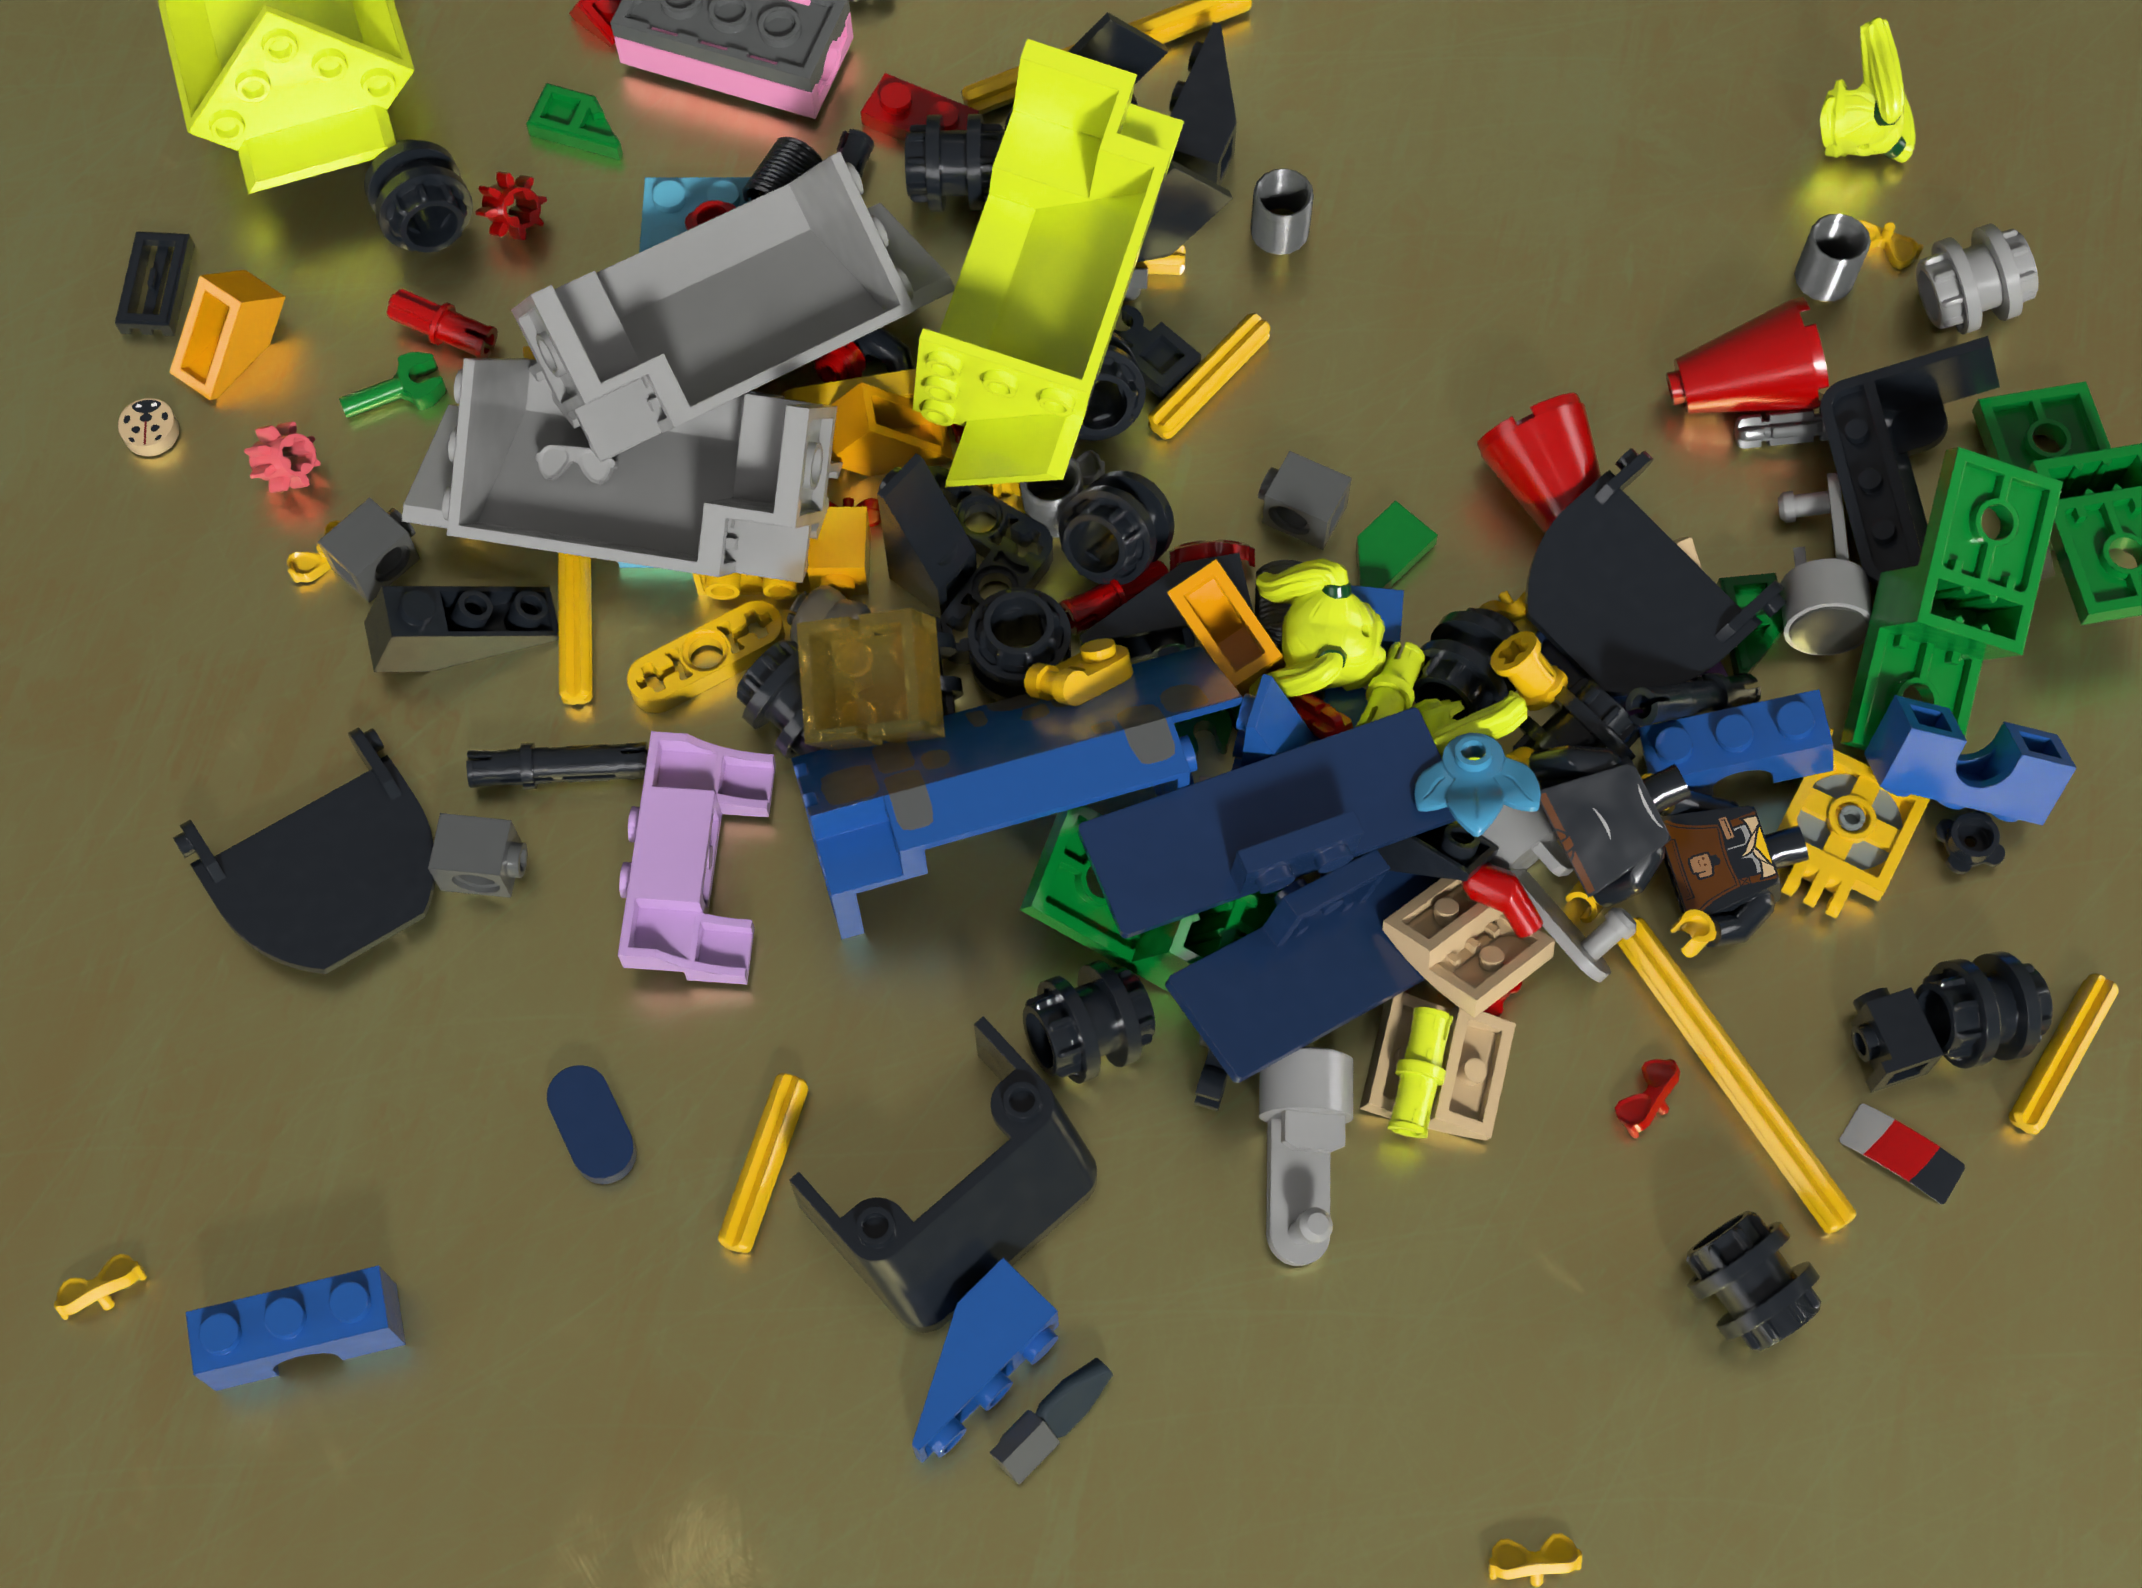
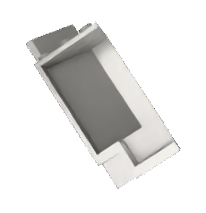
M838 152L785 186L597 273L595 271L590 272L556 289L552 285L529 295L511 311L537 361L528 370L538 382L546 379L552 391L553 402L574 429L581 426L589 442L590 449L599 461L603 462L916 311V309L953 292L955 286L949 274L881 203L867 209L861 197L864 188L857 170L851 163H845L841 152Z
M464 358L463 368L458 371L454 382V399L459 405H448L403 504L402 522L446 528L447 536L714 577L739 573L803 583L809 566L808 550L810 538L818 539L829 507V498L827 496L829 478L838 479L843 462L831 460L837 406L784 399L783 395L749 391L612 457L619 463V467L613 470L610 479L602 485L591 482L582 472L577 462L572 463L556 480H547L541 475L538 461L535 459L536 454L548 445H563L590 448L581 426L574 429L553 402L552 391L546 379L538 382L528 370L537 361L528 358Z

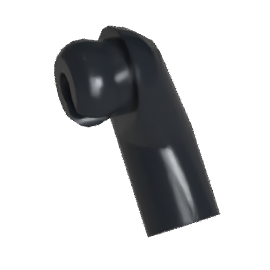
M883 327L852 341L863 353L866 363L878 358L886 365L887 373L914 369L910 348Z

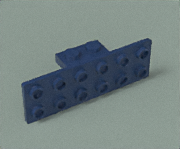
M1410 708L1082 822L1078 828V835L1121 937L1130 938L1259 891L1261 894L1275 892L1291 884L1295 878L1317 870L1319 873L1331 872L1346 865L1354 857L1455 822L1456 820L1449 811L1448 806L1428 812H1420L1416 808L1415 784L1424 770L1440 762L1442 758L1420 711L1417 708Z
M1376 849L1356 860L1352 859L1349 863L1336 870L1321 873V878L1309 884L1303 878L1296 880L1276 895L1274 902L1277 907L1262 928L1170 975L1165 986L1231 1080L1235 1083H1240L1426 980L1405 959L1382 930L1383 920L1441 878L1389 871L1391 868Z

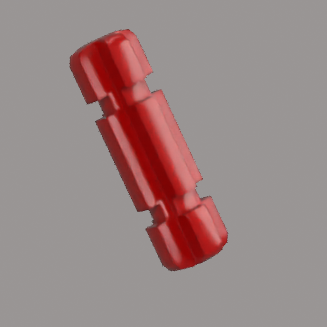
M1312 693L1288 697V700L1310 731L1320 739L1353 729V724L1349 717L1336 711L1335 708Z

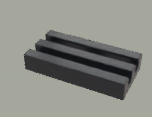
M136 231L115 324L121 334H132L133 329H139L142 335H153L154 330H161L164 336H175L195 247L190 234ZM158 246L154 265L150 269L147 282L148 291L143 313L139 314L136 312L151 247ZM173 247H174V252H173L172 261H171V265H170V269H169V274H168L167 283H166V287H165V292H164V296H163V300H162V305H161V309H160V314L158 315V311H159V307H160V302H161V298H162V293H163V289H164V285H165V280H166V276H167V271H168V267H169V262H170V258H171V254H172V249H173Z

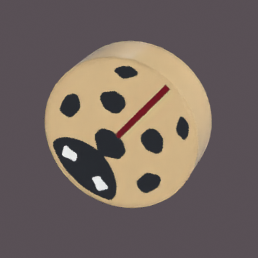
M145 398L131 403L123 410L118 420V431L126 446L132 452L141 456H155L167 451L174 445L179 435V423L171 408L165 402L154 398Z

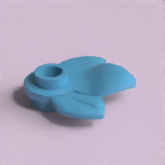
M1466 733L1452 739L1443 751L1442 760L1424 770L1415 784V803L1418 811L1428 812L1448 806L1455 820L1474 837L1481 836L1490 827L1503 808V804L1510 808L1527 812H1536L1540 807V785L1533 771L1527 765L1505 757L1502 746L1494 738L1481 733ZM1477 757V758H1480V759H1478V760H1469V759H1467V758Z

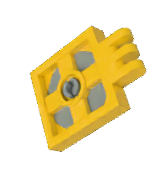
M1833 749V771L1803 777L1776 830L1780 831L1798 825L1803 834L1809 855V860L1793 864L1781 888V892L1792 897L1800 886L1801 878L1811 882L1802 903L1812 908L1816 905L1823 889L1832 892L1834 895L1826 905L1825 914L1835 919L1838 917L1851 889L1879 902L1930 799L1912 794L1907 797H1900L1887 792L1879 786L1870 766Z

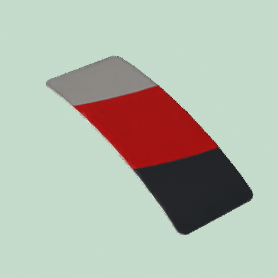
M1867 1104L1859 1105L1840 1137L1841 1144L1899 1175L1939 1204L1946 1203L1965 1170V1165L1943 1148L1908 1126Z

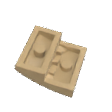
M1441 878L1383 920L1382 930L1405 959L1441 994L1473 1018L1477 1017L1553 958L1554 938L1541 930L1527 937H1517L1504 914L1473 901L1464 891L1461 880Z
M1404 992L1384 1002L1359 1109L1391 1119L1400 1079L1395 1074L1397 1061L1404 1059L1413 1020V1010L1415 1007L1434 1008L1449 1013L1450 1016H1453V1022L1450 1025L1441 1068L1446 1070L1445 1081L1443 1085L1437 1086L1428 1129L1480 1140L1490 1139L1493 1133L1516 1023L1486 1012H1482L1473 1018L1458 1006L1448 1009Z

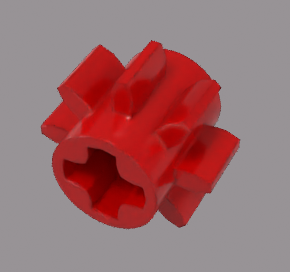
M499 171L496 174L497 184L491 187L479 186L478 189L483 194L482 207L477 209L475 213L478 216L487 217L492 222L489 234L503 237L509 231L512 239L526 240L527 233L525 228H529L532 225H544L543 220L540 218L541 205L547 201V197L538 196L531 190L534 178L531 176L520 175L514 182L511 173ZM515 198L516 206L509 208L507 213V206L512 205Z

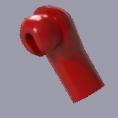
M1488 862L1469 880L1462 881L1464 891L1473 901L1504 914L1517 937L1530 936L1542 927L1544 921L1513 872Z

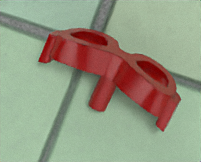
M1198 540L1183 543L1169 551L1170 571L1177 567V563L1235 553L1240 554L1241 560H1247L1249 566L1255 567V548L1234 540Z

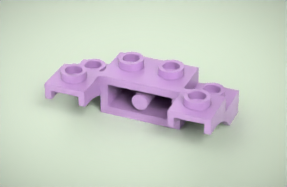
M651 731L640 807L632 806L628 819L629 842H634L632 862H623L620 872V897L626 898L618 957L623 968L684 972L686 979L689 981L748 984L755 930L753 921L750 919L710 915L708 913L722 814L769 817L776 768L774 754L726 748L703 741L687 733Z

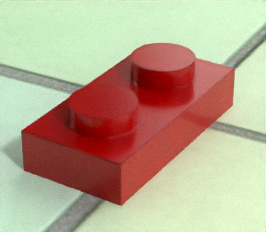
M885 73L860 113L862 125L905 142L906 131L909 130L911 125L926 124L927 115H942L945 130H967L968 114H979V110Z

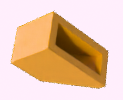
M247 270L200 275L169 373L207 399H218L270 345L286 296Z
M860 382L831 404V406H837L831 460L843 462V469L869 477L888 474L895 467L902 468L916 453L924 459L927 466L944 465L953 460L948 427L934 424L926 420L920 412L912 410L913 400Z
M1217 559L1167 592L1201 647L1243 698L1245 693L1249 694V687L1263 674L1285 668L1286 664L1281 652Z

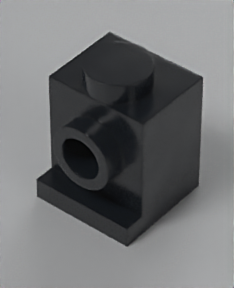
M1912 987L1893 994L1889 993L1888 988H1879L1867 992L1853 1001L1858 1014L1851 1022L1853 1026L1851 1037L1859 1057L1865 1062L1869 1061L1874 1072L1866 1081L1871 1093L1927 1074L1944 1055Z

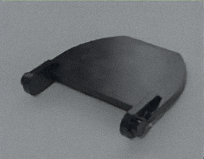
M1633 448L1625 452L1615 463L1621 470L1617 475H1614L1610 470L1604 473L1553 521L1538 545L1532 559L1525 592L1526 618L1585 678L1593 680L1611 696L1627 697L1635 688L1690 682L1702 676V674L1708 672L1762 623L1757 617L1761 611L1771 618L1787 603L1780 595L1784 587L1775 580L1742 610L1623 491L1654 460L1646 451L1638 454Z
M358 727L348 733L354 748L368 768V772L218 855L213 856L191 819L181 824L180 827L183 832L173 837L184 858L194 853L197 854L199 859L190 865L231 929L253 949L286 966L313 973L328 974L424 919L429 910L436 882L428 869L434 843L433 835L420 803L388 755L381 759L376 752L384 749V745L373 728L363 733Z

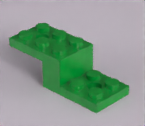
M2086 381L1978 399L1972 409V413L1988 457L2063 482L2050 536L2049 548L2050 552L2055 551L2080 624L2086 625L2142 615V443L2111 448ZM2045 435L2049 439L2056 441L2060 451L2049 453L2041 450L2034 443L2033 436ZM2122 549L2126 553L2131 554L2136 560L2137 567L2126 569L2118 566L2111 559L2109 550Z
M1961 447L1945 450L1918 566L1881 572L1840 743L1866 750L1894 696H1903L1905 689L1910 685L1918 690L1922 702L1950 708L1964 736L1966 735L1983 660L2023 655L2061 494L2062 481ZM1987 508L1995 511L2000 520V531L1994 540L1986 535L1981 524L1982 515Z
M1084 805L1057 813L1020 911L1168 991L1165 983L1170 975L1262 928L1277 907L1274 898L1284 888L1267 894H1261L1259 891L1133 937L1123 938L1117 929L1105 897H1097L1090 891L1087 885L1086 875L1091 864L1078 835V828L1082 822L1102 816V814Z

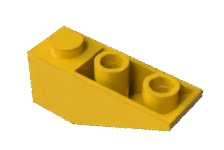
M828 507L818 539L810 538L808 550L809 566L803 583L732 573L722 577L692 573L698 595H708L720 600L734 599L739 595H766L773 599L785 600L800 595L804 591L810 593L820 585L834 586L846 599L853 595H869L871 531L867 507Z

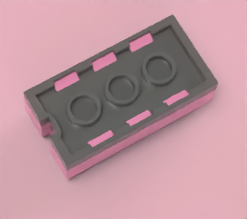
M622 0L611 20L619 60L622 64L816 119L853 40L849 0Z

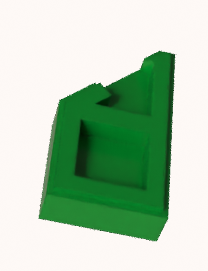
M546 83L526 123L529 136L621 160L623 152L620 141L614 135L597 98L593 95Z
M1395 500L1357 536L1356 559L1359 586L1390 589L1436 545L1438 535Z
M1776 573L1724 577L1718 579L1717 585L1743 610L1772 582L1777 580ZM1781 609L1771 618L1761 611L1757 617L1762 623L1729 653L1734 675L1744 672L1750 674L1784 631Z

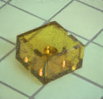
M912 608L861 614L859 615V620L846 616L796 623L805 744L828 750H841L882 745V740L900 743L945 737L935 617Z

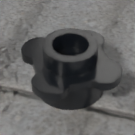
M1984 812L1966 813L1959 816L1955 821L1943 819L1935 828L1936 838L1944 843L1949 855L1946 861L1947 866L1957 874H1966L1971 867L1982 864L1990 867L1998 866L2005 857V849L1999 844L2000 833L1992 818ZM1965 839H1972L1975 842V846H1967Z

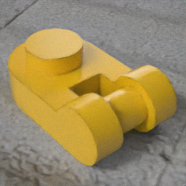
M1103 638L1089 641L1080 647V653L1055 666L1044 663L1033 664L1025 674V690L1033 698L1047 701L1055 699L1058 703L1071 706L1082 705L1131 678L1133 668L1127 647L1115 645L1113 639Z

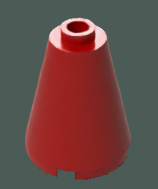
M1802 296L1790 299L1674 359L1675 371L1666 373L1667 385L1673 405L1683 403L1687 414L1820 408L1824 394L1818 392V389L1829 387V379L1816 323L1804 326L1799 313L1811 310L1805 298Z
M1574 392L1558 395L1531 406L1532 414L1517 422L1511 416L1488 431L1477 442L1483 460L1544 534L1558 515L1601 477L1585 404L1581 402L1577 393Z

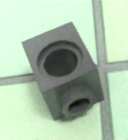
M1289 451L1280 469L1271 467L1261 484L1258 498L1264 500L1262 523L1324 550L1347 507L1352 478Z
M370 497L318 541L331 569L368 603L377 597L381 586H390L420 560L411 540V537L416 534L412 525L402 522V514L395 508H391L386 512Z
M440 813L428 869L441 891L511 898L515 878H522L525 874L528 858L527 844L521 842L511 820Z

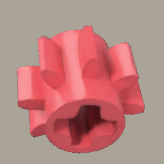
M293 421L280 423L276 428L273 425L255 429L259 441L251 448L244 449V453L249 456V463L252 469L249 475L251 479L261 478L269 481L268 487L271 493L287 491L289 487L292 489L308 487L310 483L306 474L321 464L316 459V450L313 445L315 437H306L296 433L297 426L296 422Z

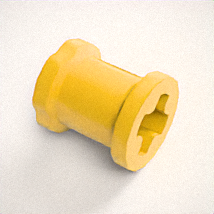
M1523 631L1511 635L1495 649L1491 656L1490 665L1497 675L1507 677L1518 690L1520 697H1523L1526 701L1529 711H1537L1548 707L1555 700L1554 697L1561 692L1563 686L1567 687L1568 677L1557 666H1551L1541 653V642L1533 632Z

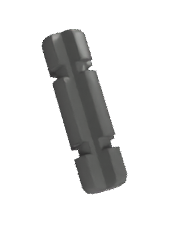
M1820 408L1819 413L1814 414L1813 409L1767 413V419H1762L1760 414L1742 415L1736 419L1734 425L1735 441L1737 446L1742 449L1762 447V441H1767L1768 446L1814 442V436H1819L1820 441L1828 440Z

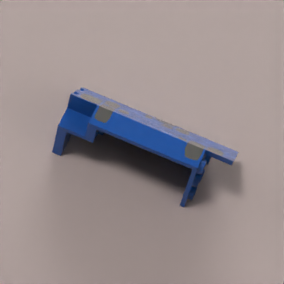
M1201 646L1132 664L1133 675L1131 678L1079 706L1058 703L1055 699L1047 701L1033 698L1026 693L792 757V765L841 940L865 933L857 893L928 874L926 849L1152 786L1156 795L1160 796L1194 784L1191 772L1198 770L1194 748L1188 735L1178 736L1174 723L1239 706L1242 704L1243 696Z

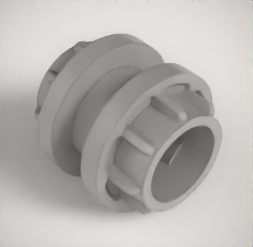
M1992 223L1975 228L1972 232L1971 246L1962 249L1960 244L1952 237L1935 242L1932 246L1931 256L1921 259L1916 267L1917 286L1929 319L1940 329L1956 326L1960 334L1979 330L1982 325V312L1990 309L2002 321L2020 316L2023 302L2034 299L2039 286L2035 260L2024 236L2015 229L2001 232Z

